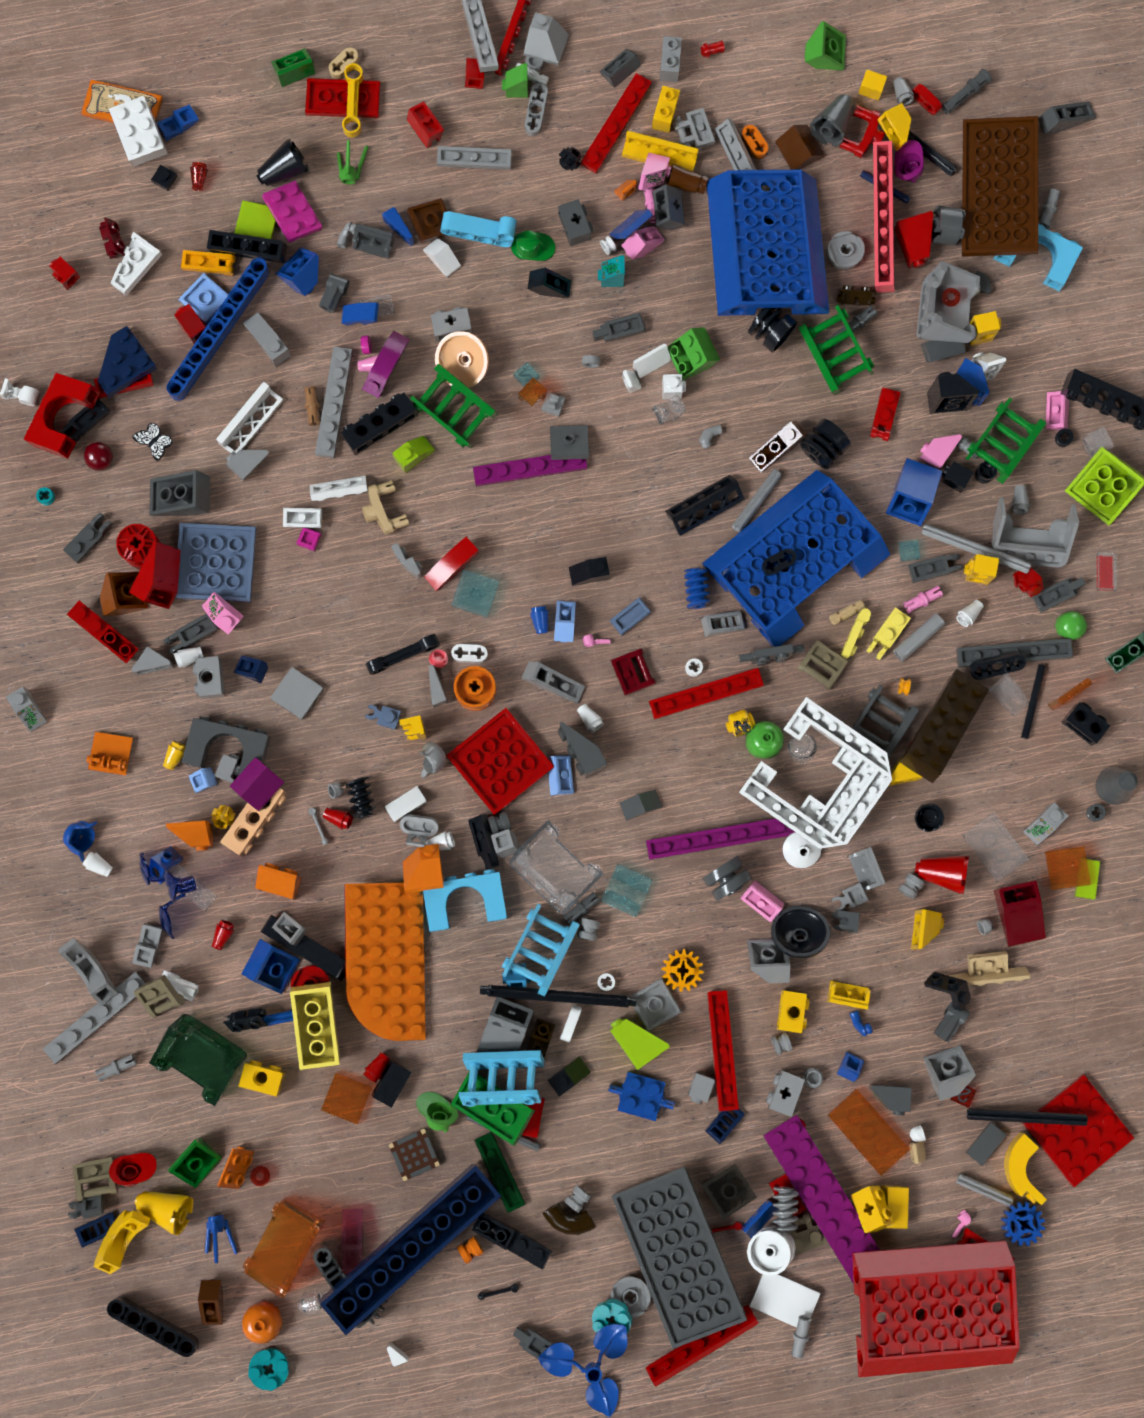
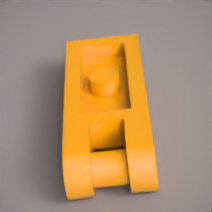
M183 250L181 269L233 276V263H235L236 256L232 254ZM220 262H226L225 266H220Z

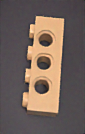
M279 788L271 797V804L268 807H263L259 812L247 803L220 843L240 856L247 855L253 847L251 844L255 838L258 839L263 833L264 829L262 827L266 822L269 823L273 819L276 807H280L284 803L286 792ZM258 813L260 819L257 823L253 824L250 820L251 816ZM244 829H247L249 833L248 837L244 840H241L239 836L240 832Z

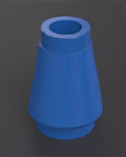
M546 606L531 608L530 616L536 633H548V610H546Z

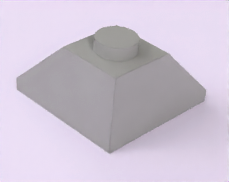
M535 12L529 28L524 56L558 66L569 34L553 17Z
M772 939L747 940L751 970L768 983H789V956L781 952L775 946Z
M961 1046L923 1057L932 1086L940 1101L959 1095L976 1076Z

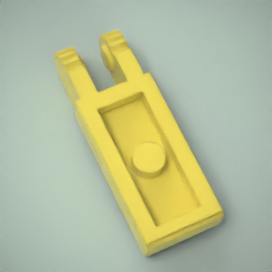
M895 607L874 636L873 642L866 651L872 652L878 642L884 646L876 657L880 660L887 649H890L911 618Z
M863 608L859 612L840 654L844 659L847 660L849 656L853 657L857 649L855 642L857 639H861L865 630L862 626L866 625L871 617L870 610Z

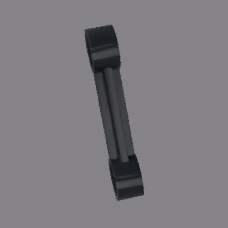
M431 634L412 645L384 657L372 659L365 665L369 674L374 675L384 671L391 665L419 653L431 651L439 647L440 643L436 634Z

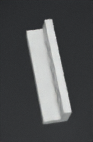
M263 382L217 437V442L228 452L232 453L234 450L228 445L232 440L240 439V446L234 452L237 453L239 450H244L284 400L273 392L269 385ZM269 395L277 400L273 406L265 407V400ZM256 411H263L264 417L261 420L254 421L253 414ZM246 425H251V433L242 435L241 429Z

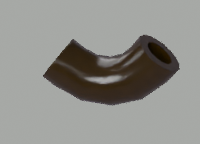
M556 1203L542 1212L548 1223L554 1229L564 1234L580 1235L596 1228L587 1210L577 1215H571L566 1213L559 1203Z

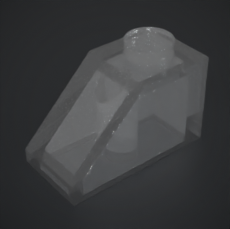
M1007 673L989 688V691L1014 717L1029 704L1020 686Z

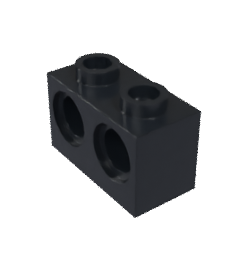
M1078 702L1072 707L1061 723L1091 746L1095 745L1110 725L1103 716L1092 712V708L1088 704ZM1076 712L1082 714V721L1077 720L1075 716ZM1092 724H1095L1098 727L1097 733H1094L1091 730Z

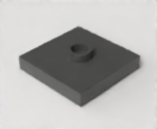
M588 425L550 426L551 460L589 459Z

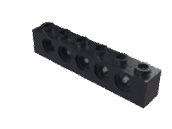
M1073 369L1067 374L1060 394L1064 395L1068 400L1081 402L1087 408L1097 409L1103 415L1113 416L1119 422L1129 423L1137 430H1144V398L1077 369ZM1081 387L1086 389V394L1082 392ZM1098 394L1103 397V401L1099 399ZM1115 401L1119 403L1120 408L1116 406ZM1132 409L1137 412V416L1133 414Z

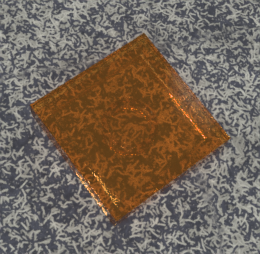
M1086 678L1049 703V708L1055 710L1092 685L1091 680Z
M1084 846L1045 852L1051 891L1091 885Z
M335 1073L321 1111L358 1125L372 1086Z

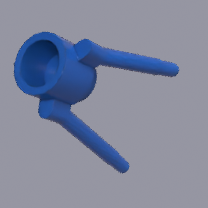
M223 1215L208 1217V1222H206L205 1253H209L210 1236L213 1233L214 1262L216 1264L218 1263L217 1233L223 1232V1227L234 1254H238L229 1228L228 1219L224 1220Z

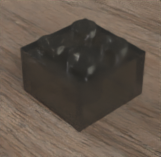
M734 1161L700 1182L723 1219H726L757 1198Z

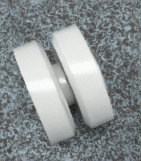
M776 1225L765 1226L759 1230L750 1240L747 1249L748 1259L752 1267L759 1273L768 1276L777 1275L784 1271L793 1260L796 1251L795 1242L788 1231L773 1229L778 1227Z

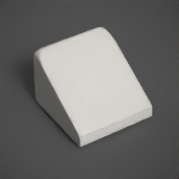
M624 370L622 378L628 393L640 390L641 385L637 374L634 371Z
M393 1343L388 1344L387 1351L394 1367L409 1360V1357Z

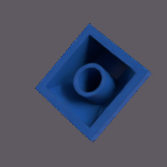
M300 247L275 274L294 291L306 296L314 290V286L318 283L319 256Z

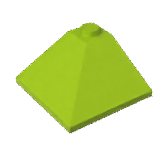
M1101 447L1066 488L1065 492L1110 526L1144 486V476L1116 455Z

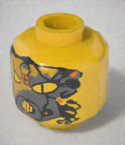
M742 709L729 714L728 722L725 724L728 733H733L735 737H741L751 732L755 722L751 712L747 713L746 710Z

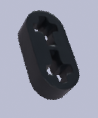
M784 549L765 559L761 570L766 576H774L791 567L796 561V554L791 549ZM784 554L787 556L791 555L792 558L789 563L787 560L782 563L780 562L784 558ZM767 563H769L770 565H773L774 563L778 564L773 568V571H771L770 569H766L768 565Z

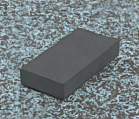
M989 1122L965 1153L983 1166L1006 1137V1134L992 1122Z

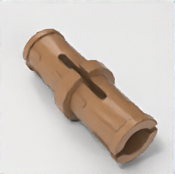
M310 386V389L305 387V409L308 413V425L315 426L314 423L320 425L318 412L320 405L317 402L316 387Z

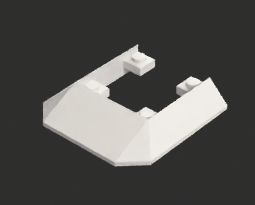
M806 697L783 730L797 740H800L809 726H811L842 747L832 761V764L847 774L826 805L809 795L798 810L767 789V786L777 772L761 761L739 793L819 849L848 844L892 781L887 752Z

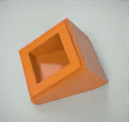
M626 180L614 192L623 201L636 191L637 182L636 180Z

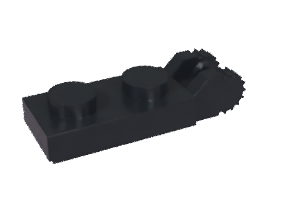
M98 398L93 409L85 406L68 421L69 423L62 428L60 433L68 435L75 428L77 431L70 438L77 442L81 436L83 437L110 413V410Z

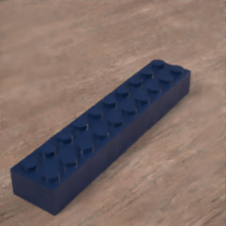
M472 1163L318 1300L319 1304L341 1331L347 1335L497 1201L501 1195L479 1168Z

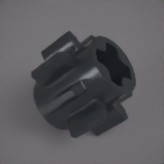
M567 147V149L564 148L559 153L561 157L559 163L563 169L573 171V169H577L581 165L579 161L581 154L576 148Z

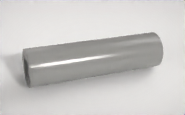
M935 613L893 650L894 655L901 662H904L945 625L944 620Z

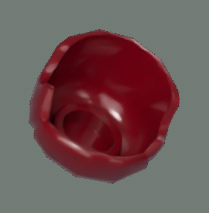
M94 442L86 447L84 461L89 468L101 471L110 466L113 454L108 445L102 442Z

